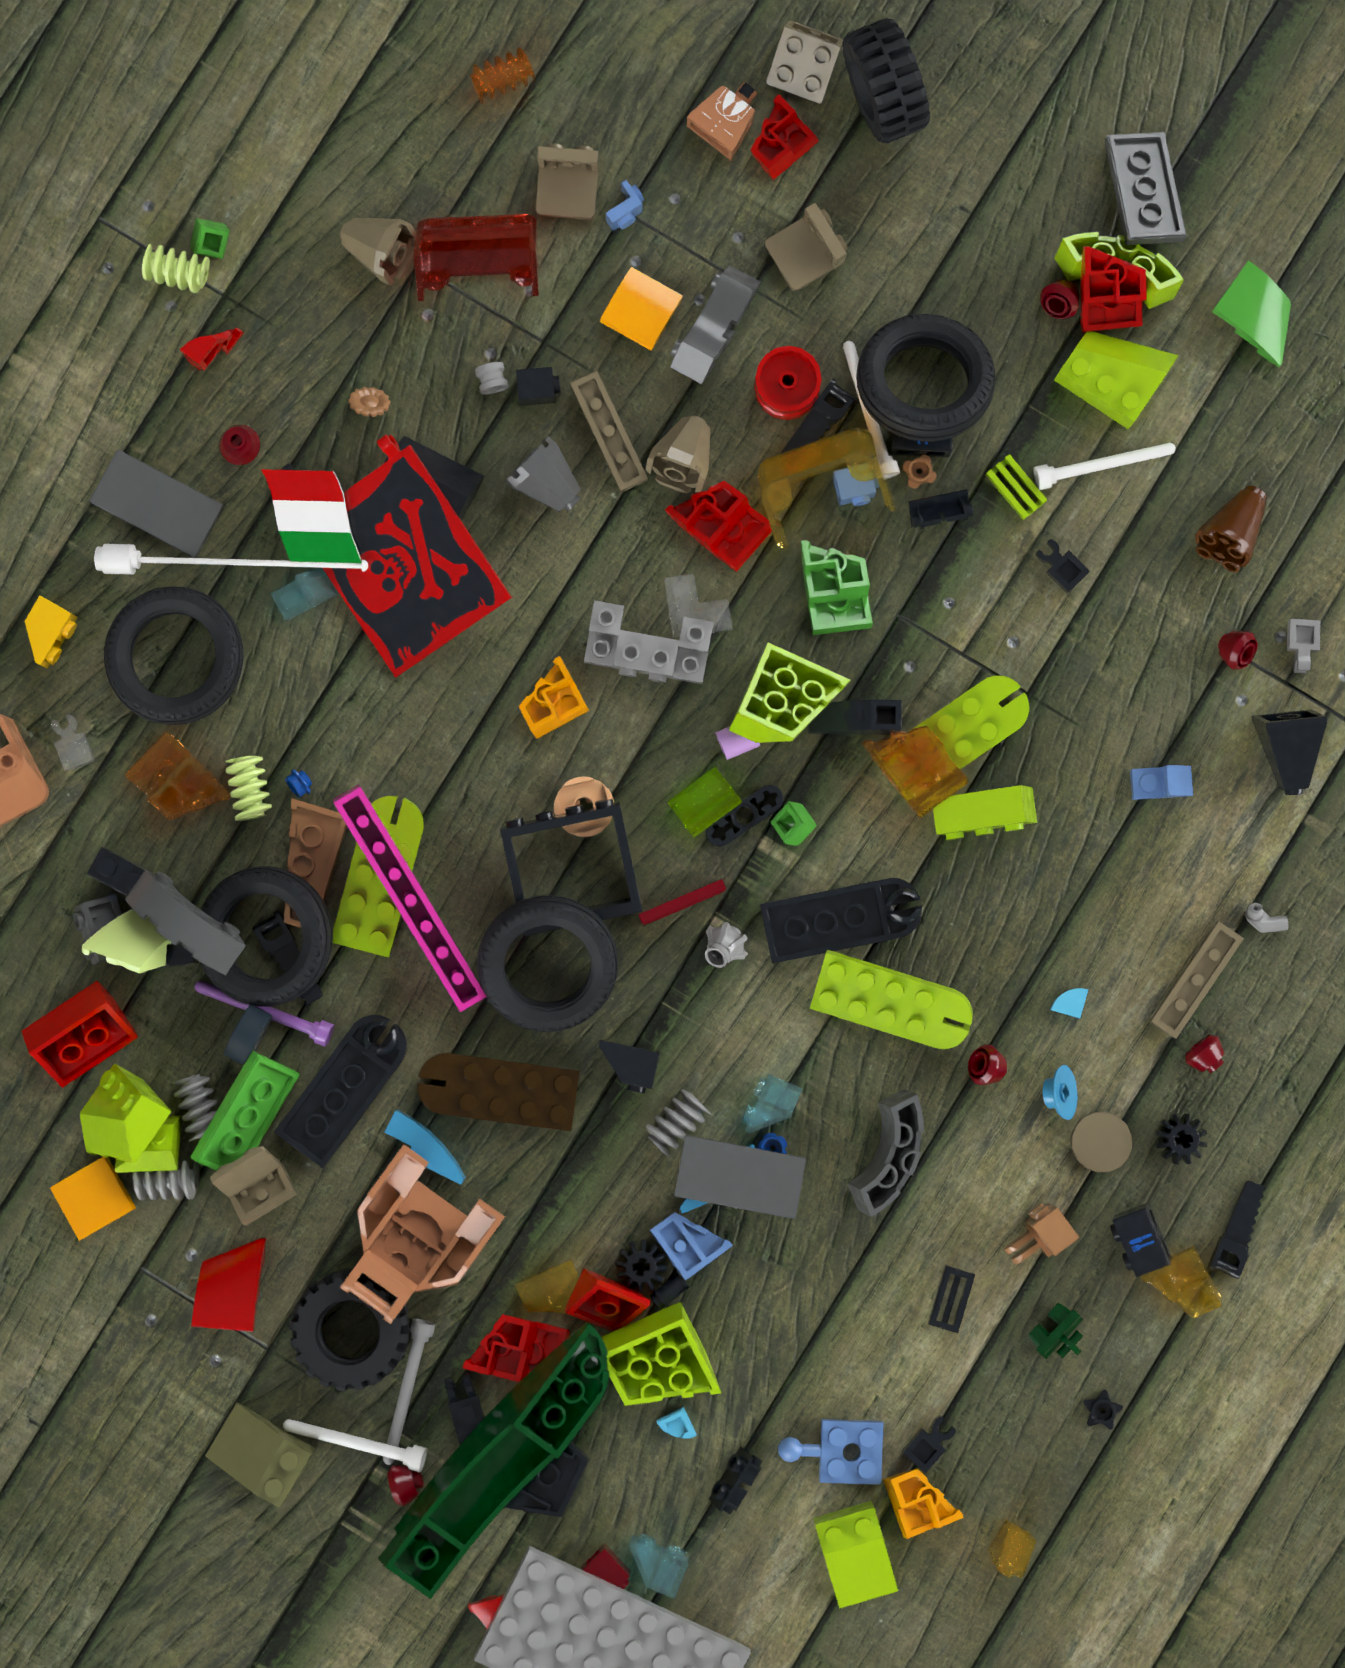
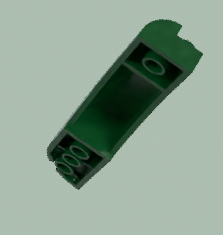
M588 1322L585 1323L553 1350L491 1410L455 1450L394 1527L397 1534L378 1557L385 1568L431 1599L468 1549L501 1510L555 1457L559 1458L600 1403L608 1384L610 1373L607 1369L608 1351L603 1339L594 1327Z

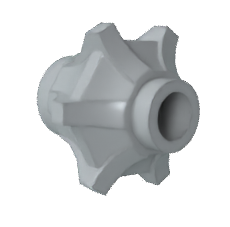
M724 922L722 927L718 928L709 926L706 930L708 945L706 946L705 958L710 965L721 968L732 960L745 959L748 955L744 949V942L747 940L746 935L741 934L738 928L730 926V923Z

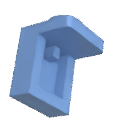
M627 180L621 182V191L626 200L606 212V222L612 231L619 227L620 229L627 228L636 220L635 217L643 212V195L635 184L630 186Z

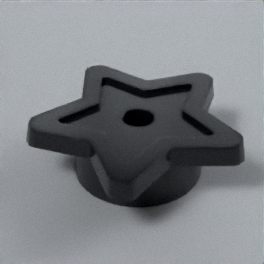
M1103 1390L1097 1399H1086L1083 1402L1090 1412L1087 1425L1093 1426L1100 1423L1110 1430L1114 1428L1116 1414L1123 1409L1122 1405L1111 1402L1107 1390ZM1100 1408H1105V1412L1100 1413Z

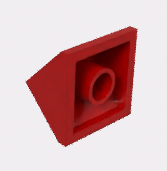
M583 1268L565 1307V1313L613 1332L628 1325L649 1307L650 1300L634 1288H627L622 1283Z

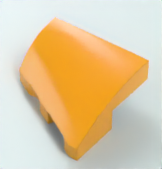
M560 656L554 659V666L545 678H540L535 684L533 693L526 696L519 705V709L536 739L590 711Z
M919 1469L908 1470L883 1479L903 1538L908 1539L930 1529L940 1528L964 1518L962 1512L959 1509H955L944 1498L945 1495L928 1482L927 1477Z

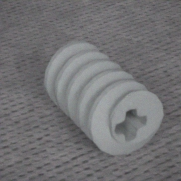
M197 1074L170 1083L171 1086L181 1087V1089L174 1093V1097L185 1099L177 1106L178 1109L188 1110L181 1117L182 1121L192 1122V1124L185 1128V1132L196 1134L188 1142L202 1138L217 1112L210 1109L218 1103L217 1100L207 1099V1096L214 1091L213 1088L203 1087L210 1080L209 1076Z
M684 1089L680 1091L684 1099L683 1101L676 1098L672 1099L675 1107L674 1110L666 1106L663 1108L666 1115L665 1119L658 1115L654 1117L658 1125L657 1127L650 1124L646 1125L649 1133L648 1138L667 1157L670 1156L667 1146L675 1149L679 1147L676 1137L685 1140V1128L693 1132L696 1130L693 1120L701 1123L705 1121L702 1111L711 1114L692 1093Z
M183 1161L180 1170L133 1172V1186L139 1200H145L147 1195H149L151 1200H157L160 1194L164 1200H169L172 1193L177 1200H181L184 1193L187 1199H194L199 1187L200 1168L197 1162L194 1163L193 1169H189L187 1161Z

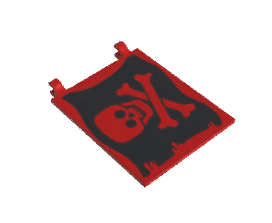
M390 434L376 441L389 460L343 492L351 534L361 560L363 559L368 562V569L364 572L358 568H323V570L395 678H397L506 603L512 596L412 446L409 445L401 451L397 441Z

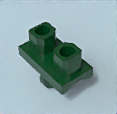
M1057 1303L1048 1313V1316L1058 1324L1055 1330L1050 1334L1038 1324L1028 1334L1033 1343L1038 1347L1036 1351L1045 1359L1062 1342L1064 1344L1056 1352L1062 1358L1070 1350L1077 1356L1082 1352L1076 1344L1083 1338V1335L1076 1330L1070 1338L1067 1337L1084 1319L1074 1309L1070 1311L1065 1306Z

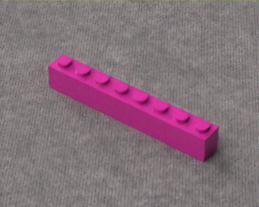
M358 784L332 799L459 1011L462 1012L487 997L361 786Z

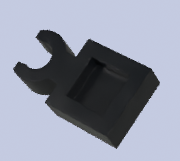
M1049 539L1046 544L1052 549V554L1047 556L1041 550H1038L1035 555L1039 561L1049 563L1052 566L1046 573L1068 594L1090 571L1070 550L1062 556L1059 553L1057 542Z
M941 1415L933 1420L932 1430L929 1433L921 1428L902 1450V1453L925 1473L946 1451L940 1444L941 1441L949 1440L956 1432L953 1426L947 1432L939 1431L938 1427L944 1420Z

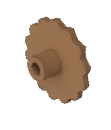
M375 387L356 389L355 392L350 393V398L348 399L350 408L355 410V413L366 417L369 415L371 417L383 415L384 411H388L390 406L389 396L384 394L383 390H377Z

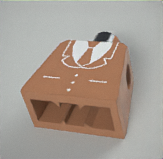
M745 82L742 83L735 93L725 86H720L687 116V127L729 160H732L754 122L755 110L749 103L757 95L756 91Z

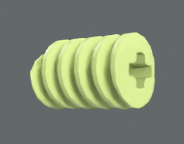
M149 244L143 258L142 275L146 281H151L153 278L157 284H163L166 281L169 287H174L177 284L180 290H186L189 286V290L192 293H197L200 289H203L207 281L210 261L209 257H205L203 262L199 264L198 255L195 253L190 261H187L186 251H182L179 257L176 258L174 248H170L167 255H164L163 245H158L156 251L152 252V245Z
M244 756L225 761L233 763L226 768V773L236 775L228 780L229 786L238 787L230 793L232 798L240 799L232 805L233 809L242 811L235 816L236 821L265 817L267 815L264 812L272 808V804L262 803L264 798L270 796L269 792L260 791V788L268 783L266 780H260L257 777L264 773L265 769L255 766V764L263 760V757Z

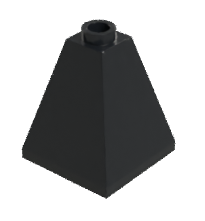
M1312 709L1253 715V725L1278 787L1285 791V795L1303 794V789L1310 786L1327 725V716Z

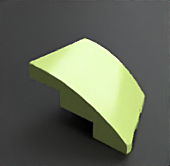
M131 909L92 935L82 945V953L89 955L94 952L106 956L108 963L124 966L128 970L142 973L166 965L167 944L171 942L156 931L157 927L148 920V917L146 920L142 919Z

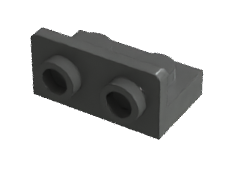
M116 894L81 903L75 908V913L73 914L74 924L78 931L81 930L85 942L102 927L122 915ZM94 952L85 955L87 960L90 959L92 965L106 961V956Z

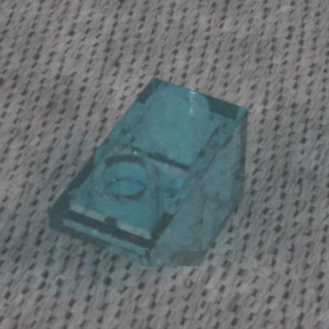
M770 1074L767 1075L766 1079L760 1077L753 1093L758 1096L754 1107L748 1105L741 1121L746 1124L744 1130L752 1133L790 1118L803 1089Z
M640 1533L639 1537L632 1534L629 1547L646 1587L675 1599L689 1565V1558L684 1556L685 1551L672 1545H668L667 1548L656 1544V1539L646 1534Z

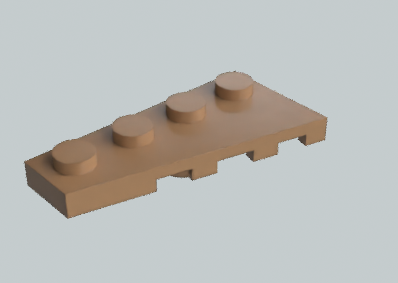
M292 798L288 871L307 881L317 891L322 900L325 901L348 826L339 812ZM285 902L284 923L302 928L297 914Z

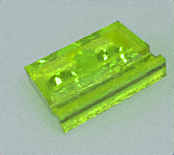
M715 766L667 801V803L694 838L741 804L742 801Z

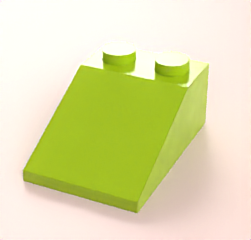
M872 1501L813 1518L839 1609L898 1591Z

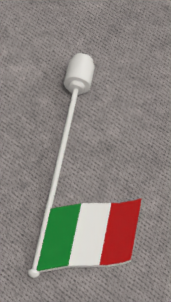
M261 469L271 491L278 531L290 561L141 557V552L136 551L134 544H104L103 547H96L94 555L97 571H103L104 574L134 575L136 569H140L141 563L358 568L364 572L368 569V562L363 559L361 560L351 534L344 493L334 471Z

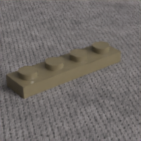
M598 371L571 382L570 386L620 492L622 493L648 481L647 475Z
M1217 921L1149 1022L1174 1039H1177L1244 938L1220 921Z

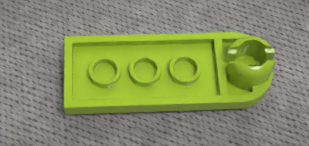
M1000 675L984 679L875 754L909 804L1024 725L1029 714V701L1025 692L1004 707H1001L999 704L1003 699L1021 688L1016 681Z
M398 796L380 797L371 804L411 871H413L424 829L422 813L413 802L404 797L397 823L392 824L391 819ZM356 843L333 929V943L389 958L401 914L359 844Z
M827 950L809 1008L937 1049H950L962 1043L969 1033L973 1019L972 1006L969 1000L958 990L831 950ZM945 1018L952 1019L961 1023L955 1025L947 1022Z

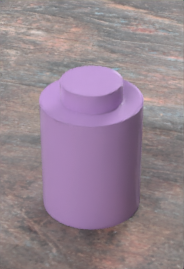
M730 726L715 732L726 760L760 746V743H755L729 731Z

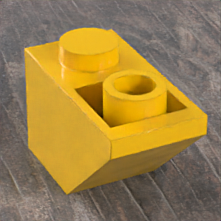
M42 596L38 597L24 622L35 663L48 669L50 664L54 665L59 659L62 652L60 647L65 638L69 639L73 635L77 627L75 621L78 617Z

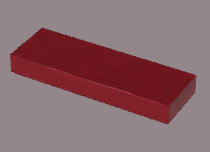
M723 879L642 912L638 914L642 925H648L726 891V886Z

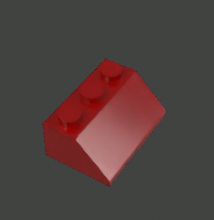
M98 980L21 1031L29 1054L62 1088L138 1038L136 1031L115 999Z

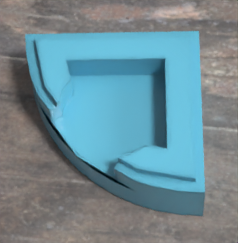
M1075 988L1062 993L1054 1000L1050 1010L1080 1019L1089 989Z
M684 1406L656 1420L664 1432L674 1437L687 1439L697 1436Z

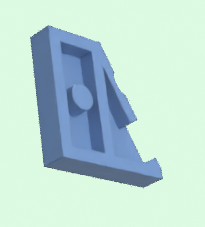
M673 1212L649 1230L683 1280L690 1278L733 1246L728 1240L722 1239L676 1212Z

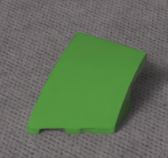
M1248 260L1212 312L1236 328L1234 331L1236 334L1258 348L1256 351L1258 354L1278 368L1283 362L1291 302L1269 276Z
M801 541L803 574L812 635L872 628L873 621L868 600L870 583L865 558L852 554L845 555L839 550L829 548V550L811 545L809 541Z

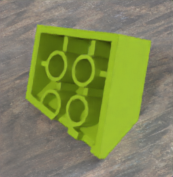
M1087 331L1054 381L1129 430L1179 355L1093 331Z
M768 642L758 660L729 731L755 743L793 741L850 682V679Z
M114 1063L111 1069L102 1075L99 1082L100 1085L79 1113L85 1149L90 1155L96 1156V1154H99L105 1158L114 1157L117 1160L136 1163L170 1115L171 1110L142 1078Z
M681 1302L601 1337L608 1351L607 1369L610 1372L609 1377L625 1406L662 1401L665 1397L682 1395V1398L694 1397L693 1394L710 1392V1395L721 1393L707 1353Z

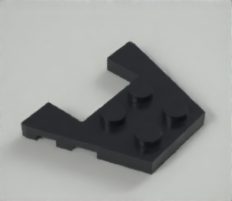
M571 1441L559 1458L555 1457L534 1476L504 1509L510 1508L523 1510L524 1512L563 1517L590 1459Z

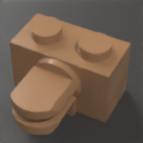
M1040 1203L1028 1212L1030 1217L1025 1220L1027 1231L1010 1242L1004 1250L1007 1255L1011 1254L1031 1239H1034L1011 1258L1014 1264H1019L1039 1248L1047 1257L1051 1255L1056 1256L1080 1237L1056 1206L1050 1203L1044 1206L1043 1203Z

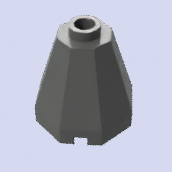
M547 436L541 441L542 444L538 448L535 447L512 471L515 478L511 475L506 478L505 482L513 490L558 512L563 508L569 511L580 500L577 494L581 489L558 445Z

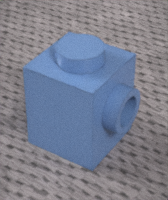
M869 463L834 471L832 476L839 506L853 503V506L868 504L871 502L870 498L875 497L876 488H880L877 471H871Z

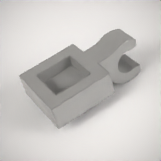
M1288 620L1287 651H1296L1293 673L1306 674V671H1310V652H1318L1320 650V620Z

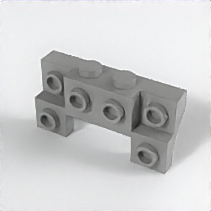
M594 600L584 663L619 669L618 674L628 677H636L637 673L648 674V680L666 683V679L670 678L703 684L713 622L684 617L679 640L620 630L624 606Z

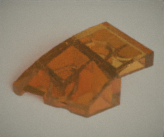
M928 726L914 728L905 733H894L888 739L875 742L866 740L862 743L886 778L919 818L969 783L965 774L949 758L944 744Z
M167 730L125 773V776L147 795V801L169 821L184 816L186 813L195 812L211 804L231 798L230 792Z

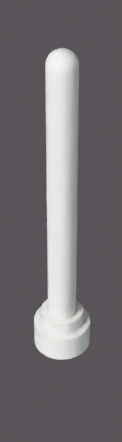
M846 341L843 345V350L871 441L876 451L877 460L875 461L876 466L874 470L877 471L879 480L889 479L900 474L897 461L888 455L879 424L871 417L861 401L856 379L859 357L854 343Z
M1165 443L1059 468L1048 467L1047 464L1033 468L1034 480L1039 490L1048 489L1060 479L1171 455L1175 452L1176 447L1173 443Z
M287 1419L283 1423V1428L287 1432L403 1461V1465L408 1466V1469L421 1472L427 1456V1448L414 1445L413 1448L408 1446L407 1449L291 1419Z

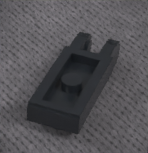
M470 1372L463 1373L462 1378L468 1397L459 1400L452 1378L444 1379L450 1401L448 1405L459 1445L485 1418L479 1394H476Z

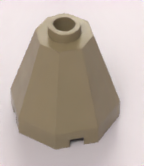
M353 218L343 225L340 231V239H342V246L381 282L392 285L395 283L393 278L400 280L404 277L415 256L416 247L411 246V239L417 240L418 233L411 223L401 219Z
M694 415L682 417L652 448L645 470L650 475L653 470L657 474L655 480L659 484L681 493H689L691 488L696 487L695 492L702 491L709 470L710 427L706 424V421Z

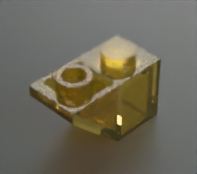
M1006 1518L988 1548V1552L992 1557L991 1562L996 1565L995 1569L1008 1578H1011L1014 1574L1022 1579L1037 1540L1031 1533Z

